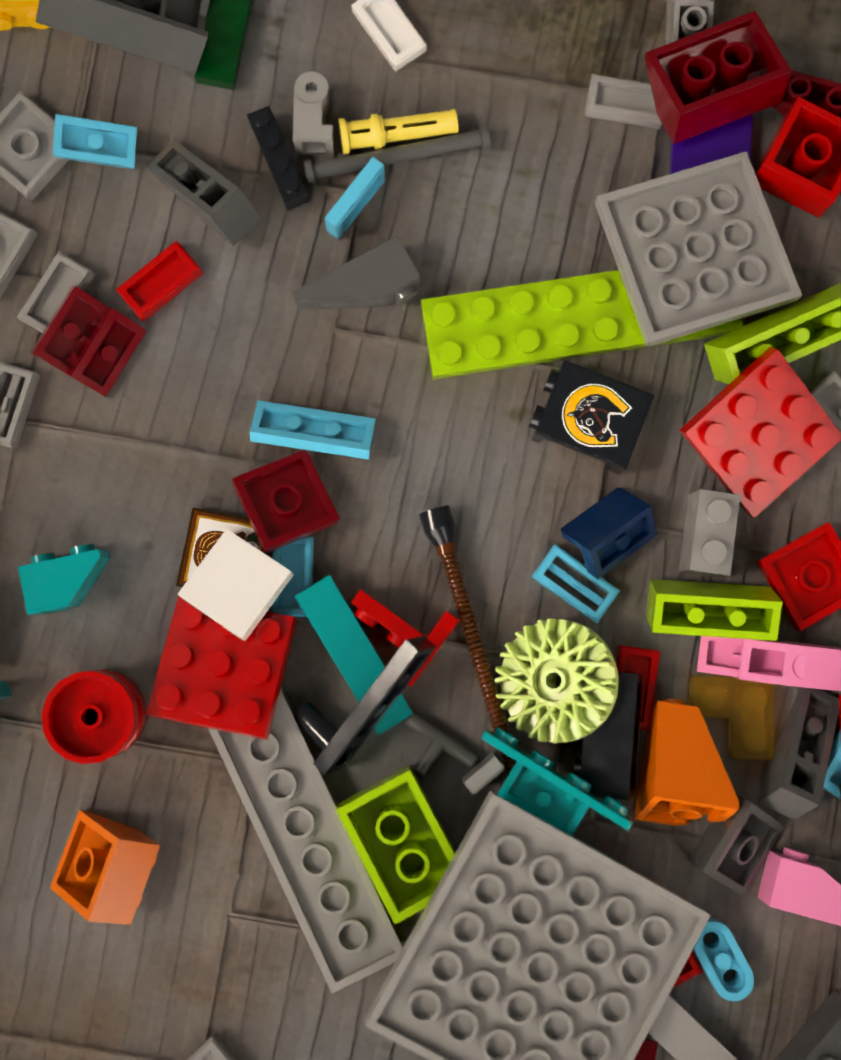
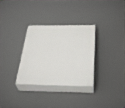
M226 529L177 595L245 642L294 575L289 569Z

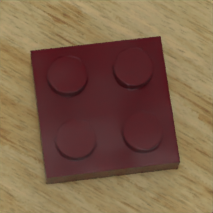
M301 450L232 478V486L265 554L339 523L338 513L307 450Z

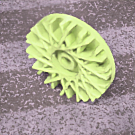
M547 619L538 620V623L534 625L523 626V631L515 633L517 638L513 642H507L504 645L507 652L500 653V657H504L502 666L495 668V671L500 674V677L495 678V683H499L501 687V693L496 694V697L503 699L500 707L501 709L508 710L511 715L507 720L509 722H516L515 728L517 730L526 731L529 733L527 737L538 738L540 742L564 743L576 741L590 735L608 718L617 698L618 670L609 647L593 630L574 621ZM557 674H559L561 677V684L559 687H557L556 685Z

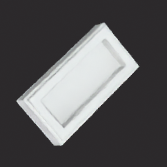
M358 0L351 5L353 14L395 72L427 51V44L395 0Z

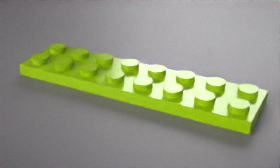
M619 270L421 299L433 379L646 347ZM742 318L652 346L722 336L743 327Z

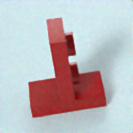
M361 589L351 601L353 605L358 607L354 613L356 617L371 628H374L377 622L390 631L386 639L399 648L407 639L424 636ZM447 611L443 613L427 635V638L436 648L408 683V686H413L459 622L457 618Z

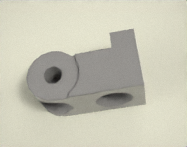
M305 72L295 81L293 143L296 155H334L335 153L333 125H324L325 114L328 112L331 104L328 82L318 72Z

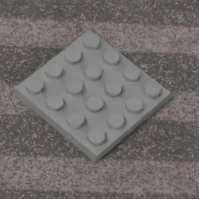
M747 151L596 197L594 204L646 347L793 303L802 296Z

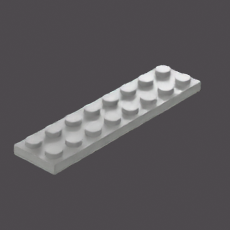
M282 687L268 740L208 728L331 993L333 994L395 963L404 945L374 883L335 811L337 803L322 772L313 764L316 759L302 729L294 718V712Z

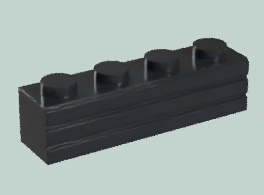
M270 106L247 114L250 127L259 143L287 211L308 203V193Z

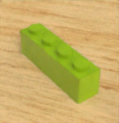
M841 283L704 343L715 380L730 384L769 347L778 349L785 360L790 363L841 340Z

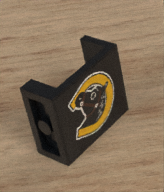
M564 360L559 370L552 368L548 375L543 391L548 392L549 396L544 407L536 406L529 424L530 428L535 429L531 440L539 443L543 438L606 463L604 469L619 475L628 466L655 395Z

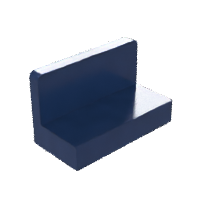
M616 488L560 529L562 537L581 549L587 572L597 579L658 535L651 505L622 488Z

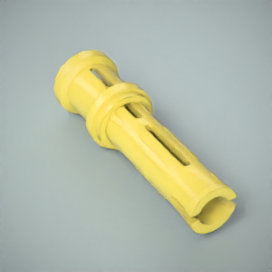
M455 109L382 119V115L371 114L370 119L347 122L345 118L338 119L343 155L349 154L352 149L367 147L381 150L383 147H386V143L458 134V119Z

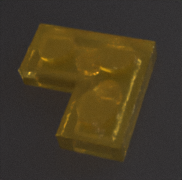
M689 676V706L699 707L703 717L729 718L730 758L774 760V684L740 680L738 677Z

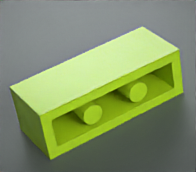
M650 579L646 618L652 633L777 641L782 600L772 587Z

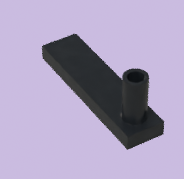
M426 636L405 640L339 730L310 702L304 704L294 714L299 727L323 750L313 764L324 775L344 768L434 651L436 646Z

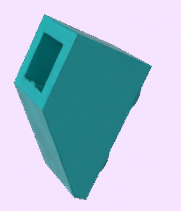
M86 544L70 548L71 555L56 558L55 553H45L30 557L31 564L18 567L27 615H44L79 607L109 562V551L95 549V544Z

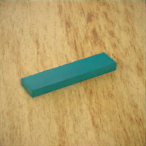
M328 575L296 594L295 598L356 699L360 702L385 666L331 576ZM402 694L398 696L376 725L375 730L378 735L413 714Z

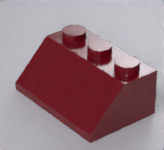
M756 10L645 52V62L656 112L673 144L781 103L792 73Z

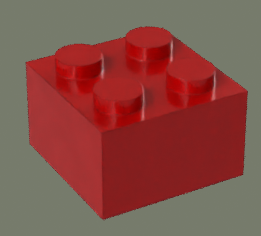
M798 96L782 118L755 170L761 189L819 218L835 202L841 191V118Z

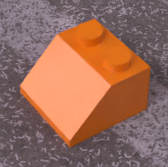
M79 810L50 888L88 922L131 925L136 910L142 901V894L150 872L156 863L160 844L138 829L85 810Z

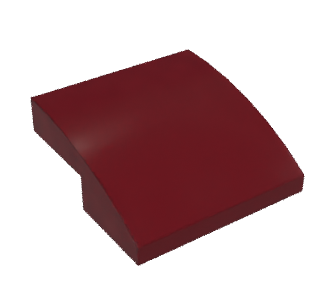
M72 285L30 353L103 397H106L147 330L115 309L107 307L77 286Z

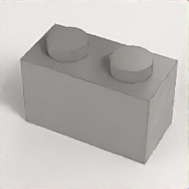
M699 489L688 495L679 572L715 578L731 575L740 495Z

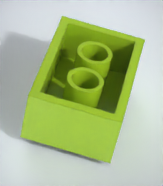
M409 764L339 802L335 810L394 924L403 921L427 906L456 853Z

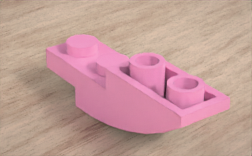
M701 636L697 672L738 677L740 680L841 691V648L786 640L769 641Z

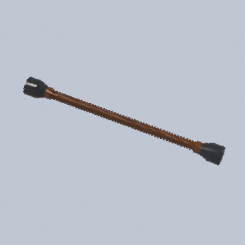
M445 505L422 512L419 516L424 533L435 546L438 557L443 560L442 564H445L443 568L446 569L445 574H448L446 578L449 579L448 584H451L449 588L452 589L451 594H454L452 597L455 599L454 603L457 604L455 607L458 609L457 613L460 614L458 616L461 619L460 623H463L461 627L464 628L463 633H466L464 637L467 638L466 643H469L467 647L470 648L469 653H472L470 657L473 658L472 663H475L473 666L476 668L475 673H478L476 676L479 678L478 683H481L479 686L482 688L481 692L484 693L483 698H485L484 702L487 703L486 708H489L487 712L490 713L489 718H492L490 722L493 723L492 728H495L493 732L495 733L499 727L510 733L508 730L509 726L506 725V717L503 715L504 711L500 707L501 701L496 697L498 691L495 689L497 687L494 685L495 681H492L494 677L491 675L492 671H489L491 667L488 666L489 661H486V651H483L484 646H482L483 641H480L481 636H479L480 632L477 631L478 626H475L477 622L474 621L475 616H472L474 612L471 611L472 606H469L471 602L468 601L469 597L466 596L468 592L465 591L466 587L463 586L465 582L462 581V573L459 572L460 567H457L459 563L456 562L457 557H454L457 551L454 543L455 523L450 506ZM499 750L502 753L501 758H504L502 762L505 763V771L509 775L517 761Z

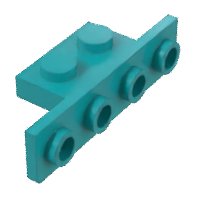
M498 727L495 733L489 729L483 733L482 740L517 761L500 788L498 795L570 835H573L589 807L629 831L633 822L626 815L629 808L609 795L605 797L604 801L589 792L592 787L591 784L572 772L569 773L567 778L552 769L555 762L544 754L533 750L531 755L516 747L519 740L507 731Z

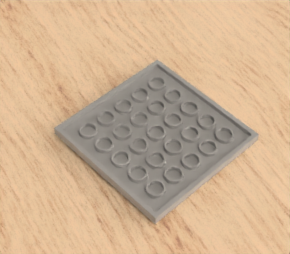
M490 790L364 1018V1024L369 1029L428 1060H634L711 914Z

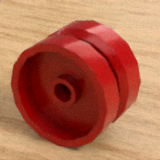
M109 669L77 672L62 679L47 695L41 713L43 733L50 747L64 759L79 764L100 763L131 748L142 734L147 718L146 702L138 685L125 674ZM96 711L98 713L97 722H95L92 718V715L95 714Z

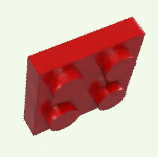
M830 522L819 525L756 561L768 584L782 600V608L795 631H802L841 609V541Z

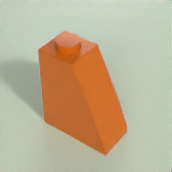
M679 699L657 701L651 711L649 731H646L635 820L679 826L689 825V820L700 819L702 815H707V820L711 823L727 821L739 810V800L699 707L686 705L684 701Z

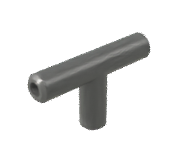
M412 711L413 714L406 719L405 724L430 741L414 766V770L423 777L428 776L444 751L469 768L475 765L479 758L476 752L417 712Z

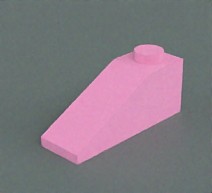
M784 847L783 853L770 850L766 858L757 897L769 907L841 926V885L822 868L808 861V853L789 847Z

